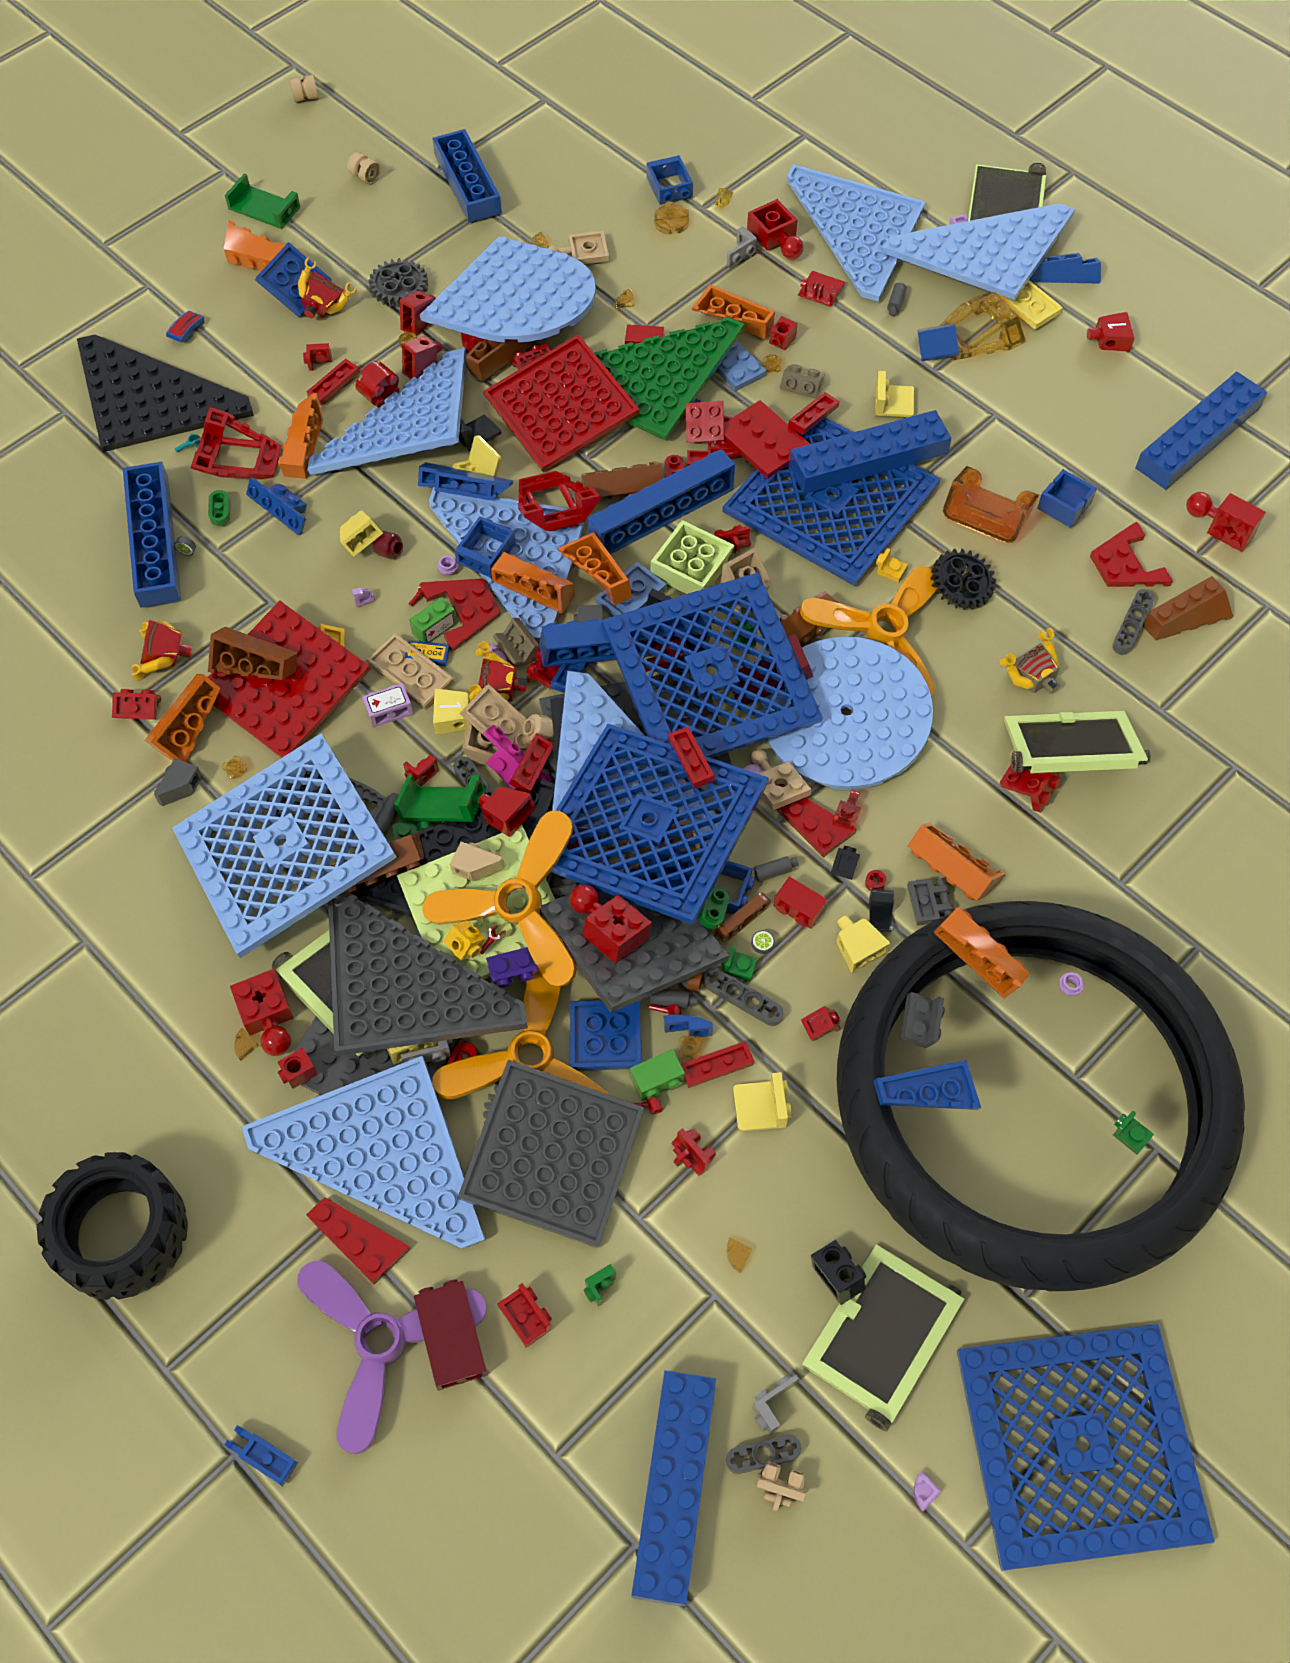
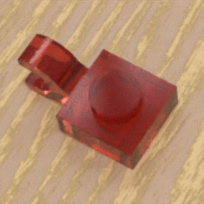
M852 789L847 802L840 800L833 821L851 828L854 827L861 807L855 806L860 794L859 791Z

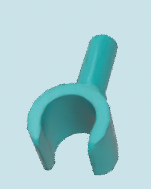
M191 433L188 436V441L175 448L176 452L191 445L198 448L200 436Z

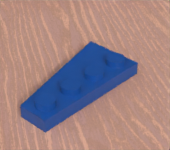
M967 1060L877 1078L873 1081L880 1105L978 1110L981 1108Z

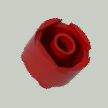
M372 361L366 365L360 373L362 375L360 381L356 380V390L378 408L385 404L384 400L394 392L399 393L400 390L398 388V375L381 361L380 363Z

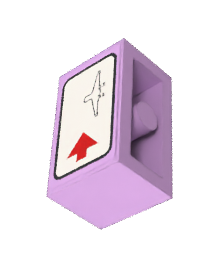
M403 683L363 696L364 705L373 728L413 715L411 703Z

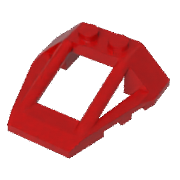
M209 407L198 449L195 451L190 469L223 478H273L282 445L262 433L258 434L251 430L248 424L238 422L234 419L235 416L230 413ZM227 425L254 440L223 437L225 426ZM220 445L260 449L255 467L245 468L215 464Z
M552 471L519 479L518 510L527 520L544 531L552 532L562 527H574L579 523H583L601 500V497L594 488L590 486L585 488L582 482L577 481L574 483L569 476L558 471ZM558 486L570 509L544 515L543 508L535 501L531 492ZM568 488L575 491L576 503Z

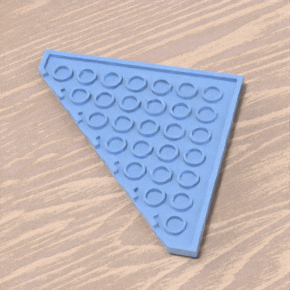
M793 164L787 175L788 184L860 296L879 302L899 261L898 258L882 253V247L890 236L913 232L925 208V201Z
M1058 203L890 236L883 245L882 253L1015 300L1073 217L1075 209Z
M465 348L448 351L443 354V359L437 364L433 362L423 370V375L419 378L413 377L403 385L404 389L399 393L394 392L384 400V405L380 408L374 407L364 415L365 419L359 424L355 422L344 430L345 435L339 439L335 437L324 446L325 450L319 455L314 453L310 456L307 468L310 475L323 474L327 471L341 470L345 467L378 462L386 458H396L400 455L414 454L418 451L433 450L437 447L451 446L458 443L467 352Z
M433 487L428 501L429 507L458 545L479 516L490 519L494 523L503 527H509L514 531L516 544L510 551V555H515L519 559L532 563L542 570L550 571L555 576L569 580L573 562L561 554L557 548L581 538L585 521L574 527L566 526L559 528L557 531H544L524 518L518 510L519 500L496 497L491 501L434 491L435 487ZM539 504L543 508L544 515L567 510V508ZM482 535L472 551L492 558L502 542ZM479 573L511 617L519 618L539 643L542 626L556 623L559 612L493 582L492 578Z
M567 671L552 811L557 809L607 724L644 735L587 673ZM628 757L617 760L618 764L629 761ZM647 763L637 766L638 771L649 768ZM633 768L622 771V773L624 776L634 773ZM660 772L657 773L658 778H661L669 775V773ZM618 773L607 776L609 781L620 778ZM653 775L642 778V780L644 783L654 780ZM684 778L677 780L679 785L687 783ZM638 780L627 783L629 788L640 785ZM671 782L662 785V787L666 790L674 787V784ZM623 785L612 788L614 793L625 790ZM658 787L647 790L649 795L660 792ZM693 789L682 792L684 797L695 794ZM608 790L597 793L599 798L610 795ZM678 794L667 797L669 802L680 799ZM592 795L590 801L595 800V798H594L593 795ZM628 797L617 800L619 805L630 802ZM696 801L688 804L690 809L699 807L700 804ZM613 802L602 805L604 810L615 807ZM683 806L678 807L679 813L685 811ZM598 807L587 810L589 815L600 812ZM713 810L708 811L710 816L716 815ZM628 811L622 812L624 817ZM582 812L580 818L585 817L583 812ZM704 813L693 816L695 822L706 818ZM616 814L607 817L609 822L620 819V817ZM648 817L643 822L652 823L655 819ZM603 819L592 822L593 827L605 824ZM720 822L714 824L716 829ZM588 824L577 827L579 832L590 829ZM710 826L699 829L701 834L712 831ZM618 828L612 830L614 835L619 834ZM608 831L601 833V835L610 836ZM710 840L705 841L706 846H708Z
M423 1056L242 1126L248 1149L461 1249L486 1240L475 1206L457 1199L465 1176Z

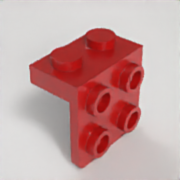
M1016 755L1000 780V786L1030 796L1032 810L1041 813L1044 806L1050 803L1054 790H1057L1061 784L1059 772L1030 773V767L1032 766H1023L1021 758Z

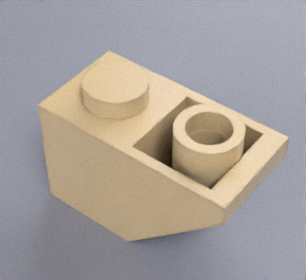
M464 842L460 843L449 864L454 875L471 881H476L499 872L505 867L503 858L498 852L493 850L488 852L481 849L477 844H467Z

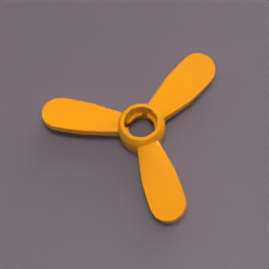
M926 566L915 568L901 584L891 604L878 605L871 613L819 598H808L803 601L800 607V614L808 623L838 630L865 632L868 639L883 643L900 652L922 674L932 697L935 690L934 683L922 660L904 638L909 624L908 618L919 610L937 590V587H932L934 581L930 579L933 574L931 573L932 569ZM877 620L889 623L895 632L883 630L878 625Z
M553 810L547 812L540 818L527 844L516 878H510L502 882L496 891L450 889L433 892L426 897L423 903L422 911L424 916L431 923L441 925L460 923L467 920L473 921L498 914L505 921L519 925L528 950L545 980L551 985L559 987L568 985L574 979L577 967L559 935L539 914L542 906V896L537 888L557 864L569 842L573 831L571 819L561 811ZM526 888L525 891L529 896L528 905L520 913L509 914L510 910L507 908L508 896L516 889Z
M539 969L535 979L526 981L523 1002L525 1003L528 1028L523 1029V1032L512 1038L508 1045V1050L474 1056L445 1065L435 1072L432 1081L436 1094L441 1098L456 1099L501 1080L508 1060L525 1065L520 1062L518 1051L521 1046L532 1044L540 1047L543 1051L542 1062L536 1065L525 1066L609 1095L608 1092L583 1073L553 1058L554 1049L546 1033L556 1010L561 987L547 982Z

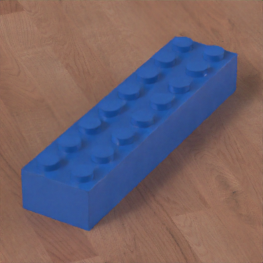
M1236 371L1143 450L1135 469L1167 490L1258 411L1263 404L1267 391Z
M933 410L791 449L789 466L803 494L946 455L949 452L952 438L937 411Z
M722 449L715 453H710L707 457L677 470L674 474L644 487L641 491L629 495L615 504H611L600 512L592 514L588 517L589 534L594 532L609 554H612L733 491L735 464Z
M163 462L123 468L134 595L140 608L181 601L176 549L174 547L175 538L169 481Z
M694 616L688 617L686 619L692 621ZM698 617L695 623L706 627L708 621ZM602 620L570 621L566 624L549 623L542 626L539 641L542 666L552 667L616 660L601 624ZM674 622L669 623V624H666V625L672 627L673 624H674ZM678 623L676 627L677 630L684 633L689 628L681 623ZM652 628V629H649V630H646V631H649V632L653 633V631H654L655 628ZM659 629L656 635L667 639L669 633ZM692 629L689 635L700 639L702 633ZM639 635L636 641L647 645L649 639ZM672 635L670 641L679 637ZM706 635L703 641L708 643L710 636ZM653 641L650 647L653 648L660 645V643ZM686 641L687 649L694 652L697 645ZM700 647L698 651H704L706 649ZM637 649L638 654L641 657L643 651Z
M664 1370L631 1595L634 1599L686 1607L716 1378Z

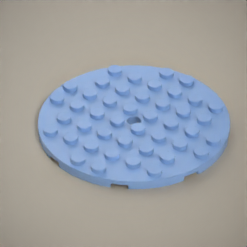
M834 637L804 646L802 649L814 676L806 681L823 720L822 722L767 739L768 744L776 753L780 762L783 764L789 761L799 775L812 784L818 783L838 790H858L877 786L908 769L923 751L930 734L933 719L931 694L926 681L915 665L890 646L866 638ZM771 694L764 698L771 701L774 694ZM776 696L774 703L785 707L788 700ZM762 704V712L765 713L768 707ZM847 707L853 713L851 715H843L841 711ZM771 708L770 711H769V714H772V713H775V712H778V711H776V710H774V709Z

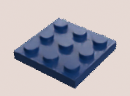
M288 242L256 276L255 281L296 316L300 317L306 307L301 304L302 297L299 295L298 281L302 270L306 268L304 262L307 257ZM309 259L307 261V265L309 267H312L314 265V263ZM315 266L311 269L310 273L315 271L329 281H332L319 267Z
M640 1000L610 1013L602 1001H570V1067L575 1070L630 1069L641 1063Z

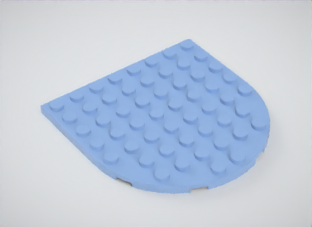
M499 236L420 314L421 321L490 341L505 342L506 339H518V342L540 340L559 334L560 329L566 326H574L587 315L594 304L596 294L595 280L586 265L566 253Z

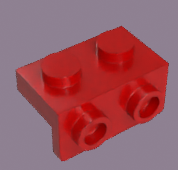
M521 1283L518 1285V1290L497 1303L525 1348H527L551 1331L549 1322L552 1321V1318L544 1307L540 1309L535 1301L538 1298L530 1286L526 1288Z

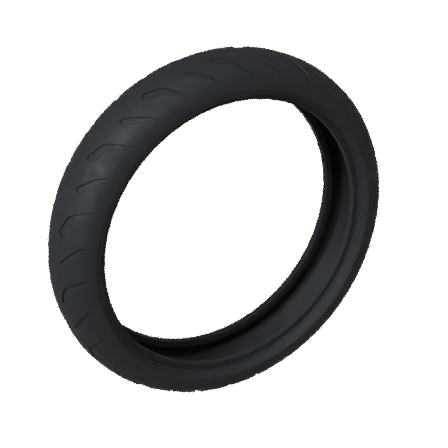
M1007 901L965 909L972 916V920L976 924L984 927L990 933L992 939L1006 947L1008 954L1012 957H1035L1071 965L1093 974L1126 995L1154 1023L1175 1057L1186 1092L1188 1134L1184 1155L1172 1184L1158 1202L1128 1221L1109 1228L1075 1234L1039 1233L997 1222L961 1203L944 1190L925 1171L912 1154L897 1126L891 1106L880 1105L873 1081L877 1078L885 1077V1055L888 1036L898 1017L905 1009L907 995L911 992L919 994L926 986L941 976L967 965L934 933L950 914L925 925L899 943L874 969L852 1004L840 1040L836 1078L840 1116L849 1149L866 1184L877 1200L887 1209L891 1217L909 1235L943 1260L953 1263L962 1268V1270L981 1278L1028 1290H1047L1050 1292L1077 1291L1114 1284L1137 1276L1161 1264L1188 1244L1207 1224L1228 1190L1237 1168L1245 1129L1244 1088L1235 1051L1214 1007L1191 976L1175 960L1142 935L1118 922L1087 910L1037 901Z

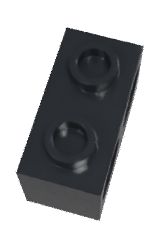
M836 1240L811 1254L813 1269L840 1305L866 1290V1274L859 1264L855 1265L852 1262V1256L845 1246L841 1247ZM831 1260H837L836 1263H829ZM844 1279H852L849 1282H843Z

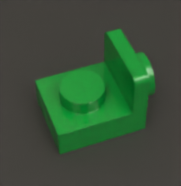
M731 946L730 952H727L729 955L728 960L722 963L725 966V973L751 982L757 958L736 952V947Z
M1132 1110L1128 1116L1123 1113L1114 1125L1117 1127V1130L1113 1136L1138 1155L1154 1134L1134 1118L1137 1113Z
M611 1264L585 1279L586 1288L583 1290L590 1303L595 1301L597 1306L602 1305V1298L597 1290L601 1289L603 1291L614 1284L613 1280L616 1279V1272Z

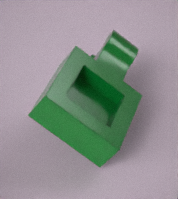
M414 821L392 824L394 841L429 827V821H421L417 825H415Z

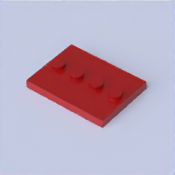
M761 400L724 423V441L766 479H769L789 465L791 449L810 444Z

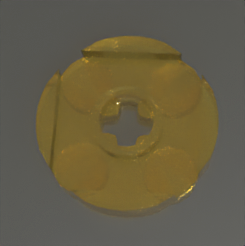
M668 201L664 203V206L659 207L655 211V227L664 234H672L675 231L681 233L689 225V210Z

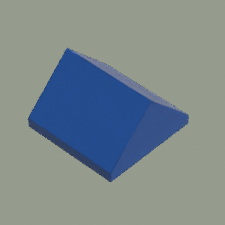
M955 323L917 330L921 361L959 355Z

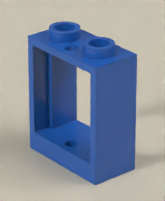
M680 155L646 163V177L660 205L693 197V182ZM678 175L682 183L661 188L658 179Z
M479 516L455 549L456 562L492 578L491 568L503 552L509 554L516 544L514 531L509 527H503L490 519ZM482 535L502 542L492 558L472 551Z
M727 861L721 874L742 880L743 883L736 902L729 900L726 913L735 914L747 904L748 896L745 895L747 890H752L755 877H752L753 868Z

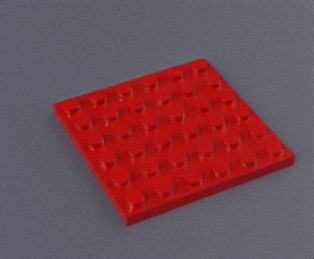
M579 334L483 391L485 398L542 472H545L640 414L637 405Z
M279 600L247 635L297 652L296 672L283 680L259 678L254 675L241 676V674L235 673L223 674V672L211 673L208 678L220 687L213 706L279 757L283 758L306 742L366 676L371 667Z

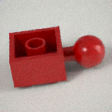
M778 199L748 212L747 230L752 232L757 241L766 250L781 244L783 256L790 260L799 258L803 253V242L796 236L798 220Z
M1205 492L1192 494L1186 503L1187 511L1191 516L1201 518L1207 515L1213 518L1207 534L1240 552H1243L1254 538L1266 513L1232 493H1229L1218 508L1213 506L1212 498Z
M583 884L572 890L569 901L573 910L580 914L590 913L585 918L582 935L615 964L648 940L652 922L619 894L602 906L599 903L598 892L592 886Z
M275 969L230 985L240 1017L249 1036L264 1031L260 1041L264 1052L271 1056H280L286 1053L291 1045V1036L285 1028L278 1025L294 1019Z

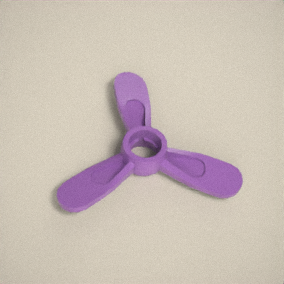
M312 1261L303 1266L298 1274L297 1284L301 1293L326 1316L355 1333L354 1345L357 1354L362 1358L347 1393L337 1428V1441L340 1447L347 1453L360 1454L371 1447L376 1437L384 1400L386 1366L394 1363L401 1357L406 1344L423 1342V1332L417 1309L399 1319L385 1312L371 1314L353 1287L335 1269L323 1261ZM465 1289L474 1325L477 1326L486 1315V1302L479 1292L473 1289ZM386 1325L393 1332L394 1344L387 1351L374 1354L368 1348L365 1338L374 1327Z

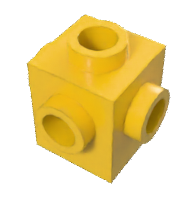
M467 920L452 925L443 943L456 957L464 960L470 957L474 958L481 952V946L485 941V937Z

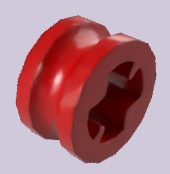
M879 870L870 871L865 880L866 888L869 891L870 889H884L886 883L885 874ZM873 878H878V885L873 884Z

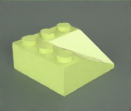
M682 520L651 560V572L667 585L686 594L715 585L722 572L723 565L726 564L734 549V545Z

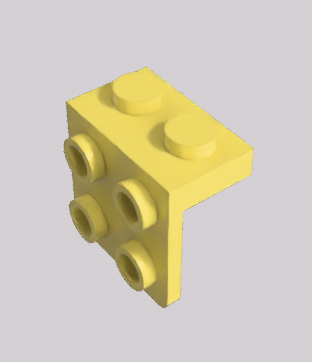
M478 435L474 437L469 460L453 464V468L497 477L501 457Z
M781 1072L772 1073L770 1082L738 1084L734 1086L733 1094L739 1131L786 1128L787 1120L791 1117L790 1103L785 1101V1095H788L787 1080H782Z

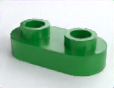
M216 490L209 495L208 516L211 523L215 526L225 525L230 520V499L227 492L223 490Z
M714 887L699 916V920L705 928L717 929L723 922L729 903V895L726 890L721 887Z

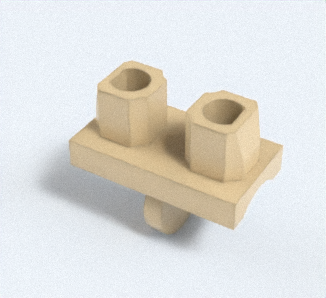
M767 1461L762 1473H758L756 1482L758 1488L768 1490L765 1491L764 1499L773 1502L772 1510L777 1512L780 1504L790 1507L791 1499L789 1498L803 1502L805 1497L804 1473L791 1469L788 1481L780 1480L778 1476L781 1466Z

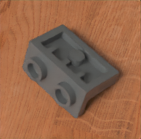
M913 992L909 993L906 999L900 1039L925 1049L937 1043L941 1037L940 1024L945 1012L943 1007L944 998L939 996L932 1000Z

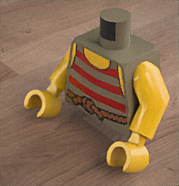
M1051 628L1046 629L1047 637L1044 631H1040L1038 634L1039 640L1044 641L1045 644H1038L1017 659L1012 653H1008L1005 655V658L1000 659V665L1008 668L1006 671L1015 686L1027 689L1032 693H1036L1043 687L1051 694L1059 689L1060 684L1055 680L1059 671V663L1054 643L1050 641L1054 637V631Z

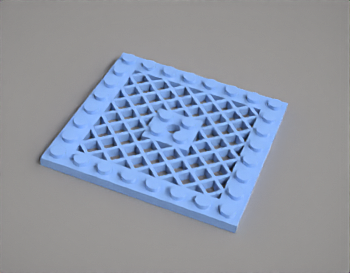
M322 734L317 735L172 827L227 937L240 958L397 858ZM306 771L312 772L310 778H304ZM319 773H320L321 777L323 778V780H322V779H318ZM287 783H293L291 790H285ZM301 784L307 785L304 792L299 791ZM314 786H321L318 793H313ZM328 788H329L331 794H326ZM269 795H274L272 802H266ZM282 796L288 797L286 804L280 803ZM296 798H302L300 805H293ZM310 799L315 800L313 807L307 806ZM323 801H329L327 808L321 807ZM336 804L339 805L340 809H335ZM250 807H256L253 814H247ZM264 808L269 809L267 816L261 815ZM277 810H283L281 817H275ZM291 811L296 812L295 817L290 813ZM304 813H311L308 820H302ZM318 814L324 815L322 822L316 821ZM332 816H338L336 823H330ZM231 819H237L234 826H229ZM345 819L348 820L350 825L344 824ZM245 820L250 821L248 828L242 827ZM258 822H264L262 829H256ZM300 826L305 827L304 832L301 830ZM313 828H319L317 835H311ZM327 829L333 830L331 837L325 836ZM212 831H218L215 838H210ZM341 831H348L345 839L339 838ZM226 832L231 833L229 840L223 839ZM239 834H245L243 841H237ZM355 834L359 840H353ZM252 837L256 843L251 842ZM286 838V842L278 846L279 841ZM309 842H314L313 847H311ZM322 843L328 844L326 851L320 850ZM336 845H343L340 853L334 852ZM220 846H226L223 854L218 853ZM350 846L357 847L355 854H348ZM234 847L239 848L237 855H231ZM247 849H253L251 857L245 856ZM260 853H262L264 858H259ZM303 855L309 856L307 863H300ZM317 857H323L321 865L315 864ZM331 859H337L335 867L329 866ZM228 861H234L232 869L226 868ZM242 863H248L245 871L240 870ZM256 864L262 865L259 872H253ZM269 868L274 872L273 874L267 873ZM283 868H290L287 876L281 875ZM298 869L304 870L302 877H295ZM312 871L318 872L316 879H309ZM224 875H229L227 881ZM237 876L243 877L240 885L234 884ZM251 878L256 879L254 887L248 886ZM264 880H270L268 888H262ZM278 882H284L282 890L276 889ZM292 883L299 884L296 892L290 891ZM245 892L251 893L248 901L242 900ZM259 894L265 895L263 902H256ZM273 896H279L277 904H270ZM240 906L245 907L244 913L241 910ZM254 908L259 909L257 917L251 916Z

